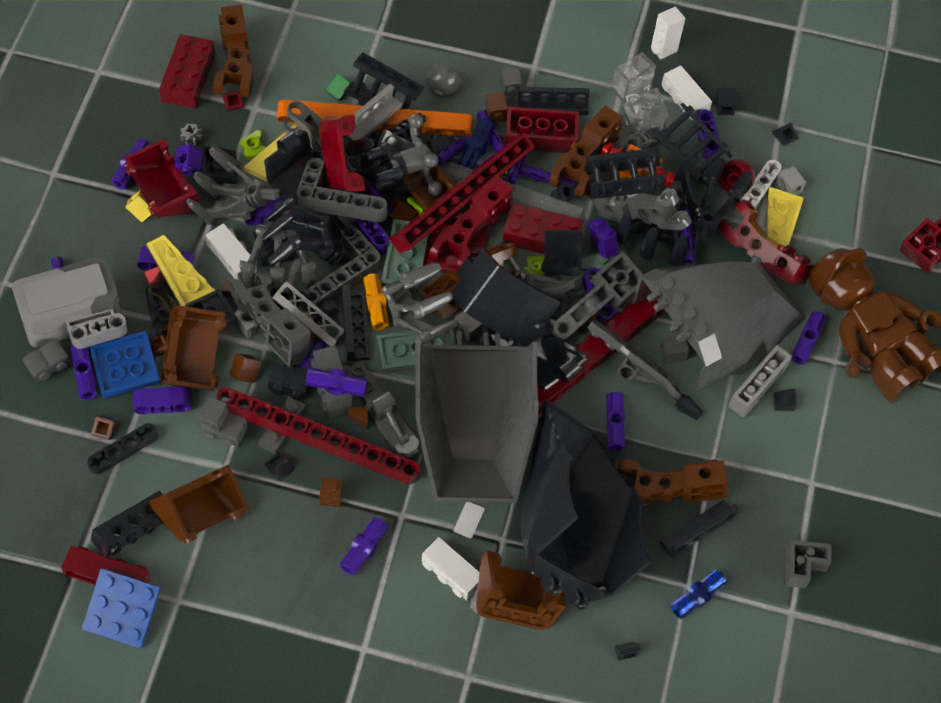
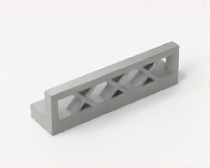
M389 84L355 113L356 128L354 132L344 135L342 138L348 142L367 138L401 108L402 103L392 96L393 85Z
M287 281L272 297V300L282 309L287 308L291 313H294L303 325H306L313 335L324 341L328 347L334 346L338 338L345 331ZM286 287L292 291L293 300H287L281 295ZM304 301L307 304L308 312L302 313L296 307V302ZM311 314H319L322 317L323 325L314 323L311 320ZM333 326L339 332L332 338L326 333V327Z

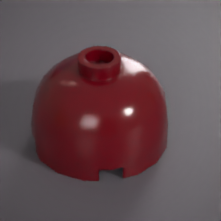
M732 159L726 162L718 179L722 189L729 193L738 178L748 171L752 174V178L745 192L746 194L755 182V172L752 165L742 159Z

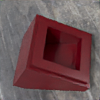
M240 90L222 95L226 111L244 108Z

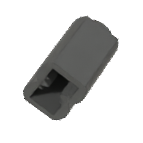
M56 339L46 343L40 349L29 353L22 359L25 367L36 382L49 379L53 372L63 371L70 363L68 355Z

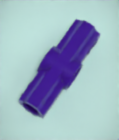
M138 139L129 154L125 153L123 155L120 167L111 179L112 184L116 188L126 189L133 179L132 175L128 176L125 171L124 165H126L124 157L152 145L148 140Z
M819 311L811 312L791 354V359L794 363L798 365L806 364L827 319L823 313Z
M72 345L70 348L80 399H93L97 396L88 347L79 349Z
M310 367L306 377V385L326 389L327 392L333 395L347 393L364 397L368 384V379L350 376L340 369H333L330 372Z
M611 392L606 395L607 446L609 450L619 452L625 449L623 394ZM612 420H617L619 423H614Z
M373 517L363 533H359L356 536L350 551L340 563V567L344 572L355 576L365 560L371 558L374 554L377 543L388 529V525L382 519Z

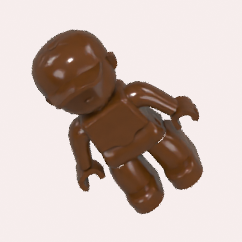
M838 248L828 252L811 269L809 275L810 286L823 304L830 305L839 311L850 310L839 325L840 339L845 353L850 359L845 367L847 375L850 378L858 376L860 366L857 364H860L864 370L870 367L873 381L891 403L907 385L913 389L919 382L923 383L934 370L941 373V348H937L925 336L930 329L927 324L934 328H941V315L934 310L926 311L923 314L922 309L895 293L879 291L872 295L875 281L872 271L866 267L865 258L867 253L860 248L853 250ZM915 321H918V322H917V329H916L915 324L913 323V322H915ZM902 356H904V357L906 358V360H907L906 363H905V361L902 359Z

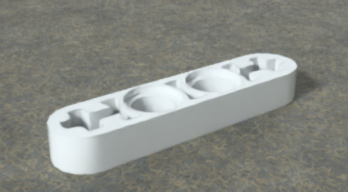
M769 160L756 177L753 186L744 194L742 199L748 202L750 200L756 209L768 192L769 187L777 179L782 168L781 164L776 160ZM774 167L775 169L770 174L769 170ZM765 178L769 183L763 184L760 182V179ZM756 190L760 192L761 195L754 196L751 192Z

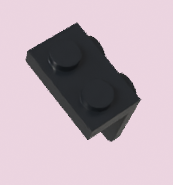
M547 229L545 231L544 260L541 265V272L549 275L557 273L567 276L579 275L582 266V232Z

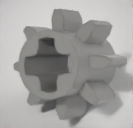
M187 124L184 128H181V141H186V145L196 146L199 141H202V128L197 129V124Z

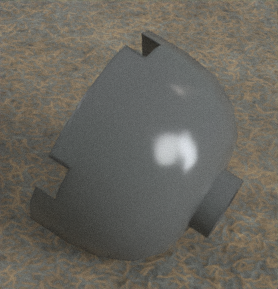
M432 64L426 77V83L433 90L432 93L438 97L455 93L462 82V77L454 71L450 73L447 71V67Z

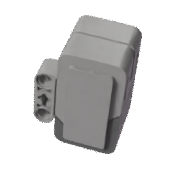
M96 257L16 280L12 285L29 344L33 347H42L55 339L59 342L71 338L73 346L82 349L120 338L127 333L126 319L121 313L117 289L108 263L102 257Z

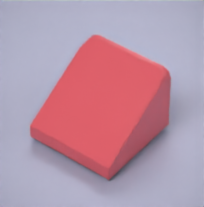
M159 267L144 272L147 285L161 283L165 278Z

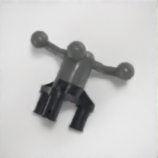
M412 114L409 118L410 135L415 143L414 147L399 152L385 142L380 144L379 147L365 151L368 162L384 157L389 166V170L376 174L379 177L377 180H374L377 191L390 186L396 187L400 185V180L403 179V176L420 170L428 185L429 193L434 196L441 194L442 185L434 181L429 173V167L437 165L438 157L436 154L430 153L427 145L423 144L418 137L417 128L423 124L421 115Z

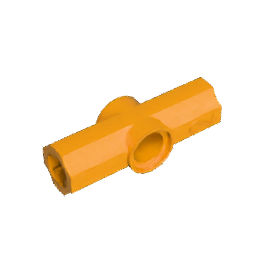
M375 273L368 274L366 277H363L367 311L370 312L373 329L378 331L384 330L389 327L386 297L381 289L382 285L379 275Z

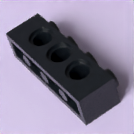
M157 491L92 529L91 542L105 558L111 554L119 553L128 544H134L143 535L151 534L158 526L165 525L149 503V501L163 495L161 491Z

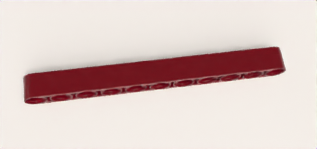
M224 387L217 392V400L222 401V398L230 399L225 402L227 403L229 413L243 417L248 422L399 482L413 484L417 480L419 465L413 460L231 388ZM247 405L248 408L242 409L239 406ZM265 412L267 415L260 416L258 413ZM282 419V420H284L285 422H284V423H278V422H276V420ZM299 426L302 427L303 430L298 431L294 428ZM320 434L322 437L315 438L313 435ZM338 441L340 444L333 445L331 442ZM355 448L358 452L353 453L349 449ZM372 455L375 456L377 459L371 460L368 458V456ZM387 463H393L395 467H389ZM411 470L414 474L409 475L405 471Z

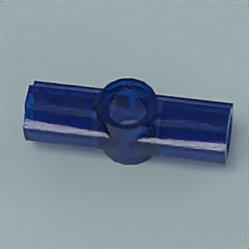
M485 118L479 120L473 135H469L465 141V151L458 163L459 168L469 173L474 170L480 156L484 155L487 151L488 139L495 127L494 123Z
M715 569L703 580L693 583L686 590L685 594L670 605L673 614L682 620L697 607L701 608L713 597L712 595L728 583L725 575Z

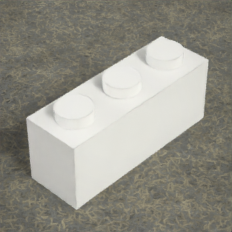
M676 6L658 14L651 49L660 59L678 51L685 17Z
M681 65L664 74L662 87L672 96L676 104L681 108L680 104L682 103L687 107L691 105L697 112L696 116H698L701 110L706 109L710 111L712 101Z
M222 224L205 234L206 244L235 279L243 281L239 267L240 260L248 262L251 254L247 252L245 244L236 239L234 231L231 228L228 229L225 224ZM256 260L255 265H254V267H255L254 273L257 272V266H256V264L258 263L257 260Z
M438 537L422 553L423 566L428 571L432 570L436 573L437 578L443 584H448L452 587L455 595L460 598L463 597L467 601L475 593L478 587L479 571L441 538Z

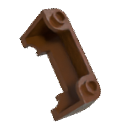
M180 305L172 308L161 373L162 385L213 391L218 386L219 376H216V372L213 370L218 335L222 329L225 330L227 324L225 313Z
M229 464L149 501L158 517L179 542L184 541L185 544L197 539L195 535L230 517L232 521L244 516L243 511L249 509Z
M486 550L480 562L476 601L477 613L485 618L537 630H544L552 626L566 608L564 592H561L558 596L552 595L550 591H545L541 586V577L537 578L531 573L500 566L502 562L501 556L498 553Z

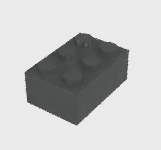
M336 346L313 351V359L310 360L312 368L330 372L333 369L343 370ZM316 387L318 396H321L323 401L321 402L323 412L328 413L329 419L348 415V408L352 407L351 394L333 395L327 392L326 389Z

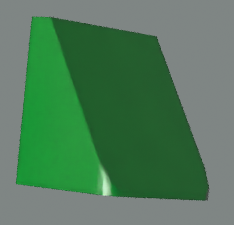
M337 74L326 89V92L340 101L346 95L344 90L350 84V81Z

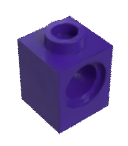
M191 144L177 147L175 168L181 170L186 175H192L196 171H201L203 150Z

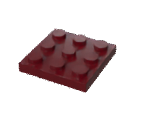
M447 222L439 225L431 232L423 266L439 263L442 268L439 272L446 273L448 271L453 273L456 271L458 273L454 269V265L457 264L461 255L446 248L438 261L429 257L430 250L442 229L447 224L450 226L454 224L453 222ZM482 229L476 234L468 247L471 252V258L474 260L480 251L485 249L488 229Z

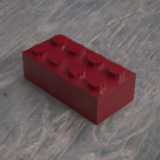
M184 34L179 35L159 88L161 102L196 109L216 54L213 40Z
M508 106L505 144L525 132L535 146L532 150L568 153L571 150L570 145L574 141L578 143L579 112Z
M512 202L502 241L508 240L509 243H514L516 248L544 254L545 231L547 229L582 232L584 220Z

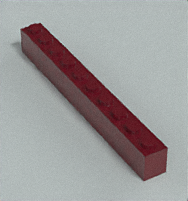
M524 132L511 139L392 235L389 239L398 252L403 253L414 247L468 203L496 175L501 176L534 149L535 146Z
M646 298L636 304L631 301L627 304L625 310L621 313L617 312L609 323L605 322L602 325L625 342H629L666 310L663 309L656 312L654 306L659 302L658 300L649 302ZM591 334L585 339L583 344L576 345L574 348L586 354L588 358L579 365L582 366V371L567 382L559 380L547 390L537 387L538 415L542 413L546 400L554 403L617 350L610 349L605 345L603 339L600 337L596 338Z

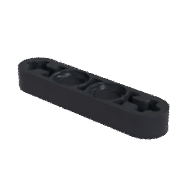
M151 423L143 424L91 455L87 460L90 472L101 474L156 441L158 438L156 426ZM148 430L149 432H152V435L149 436L145 432ZM131 439L137 441L134 447H128L126 443ZM112 450L120 451L119 456L115 458L110 457L109 453ZM95 461H97L98 463H100V466H99V467H97L96 465H94V462H95Z

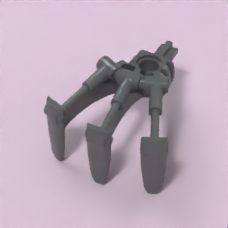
M212 146L209 150L211 156L232 175L237 172L248 185L243 189L225 188L210 177L196 171L194 179L214 199L220 201L221 196L226 195L238 201L228 206L207 209L190 198H187V204L206 224L214 227L215 218L242 217L244 220L251 219V212L255 210V207H265L268 200L279 199L281 195H279L280 190L272 189L268 182L253 179L249 174H245L240 170L239 167L242 164L230 154L218 147Z
M279 201V203H275V208H276L282 201ZM282 214L268 222L265 227L260 225L257 227L256 234L258 236L248 262L240 260L241 276L247 289L254 287V265L268 241L274 239L275 252L282 245V239L289 238L297 233L292 230L281 229L269 239L262 240L264 232ZM296 250L302 263L300 269L302 271L304 288L307 290L315 283L316 264L315 261L308 262L304 250ZM280 261L275 264V268H270L272 287L278 290L285 283V268H280Z
M431 263L405 272L398 276L400 281L391 282L381 288L388 301L393 325L395 327L402 326L419 333L421 344L431 343L432 340L459 325L458 319L435 327L419 319L449 303L453 299L451 292L442 293L419 302L411 299L408 288L437 274L442 269L439 263Z

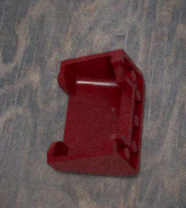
M355 114L325 118L319 124L326 182L329 189L346 192L365 190L363 177L353 171L347 172L342 136L354 132L356 128Z
M165 139L124 157L126 173L128 176L132 175L149 204L148 210L151 216H156L157 219L193 213L194 211L187 204V198L199 203L194 187H191L190 184L188 185L181 171L175 168L174 157L168 151L169 146Z

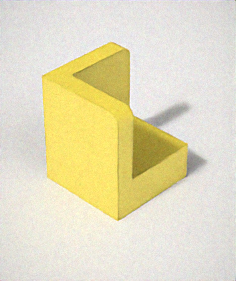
M141 190L127 201L126 208L139 221L143 222L151 215L148 210L149 204Z

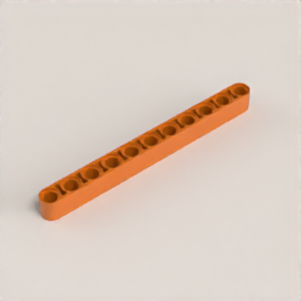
M280 100L278 102L277 120L279 122H284V119L288 116L287 108L289 104L296 100ZM299 101L315 112L322 120L329 117L352 115L363 107L360 105ZM298 108L291 110L296 115L301 114ZM399 109L376 129L391 131L393 127H396L404 119H409L412 114L421 113L426 116V121L419 128L422 134H441L457 137L468 135L470 137L473 135V116L461 113Z

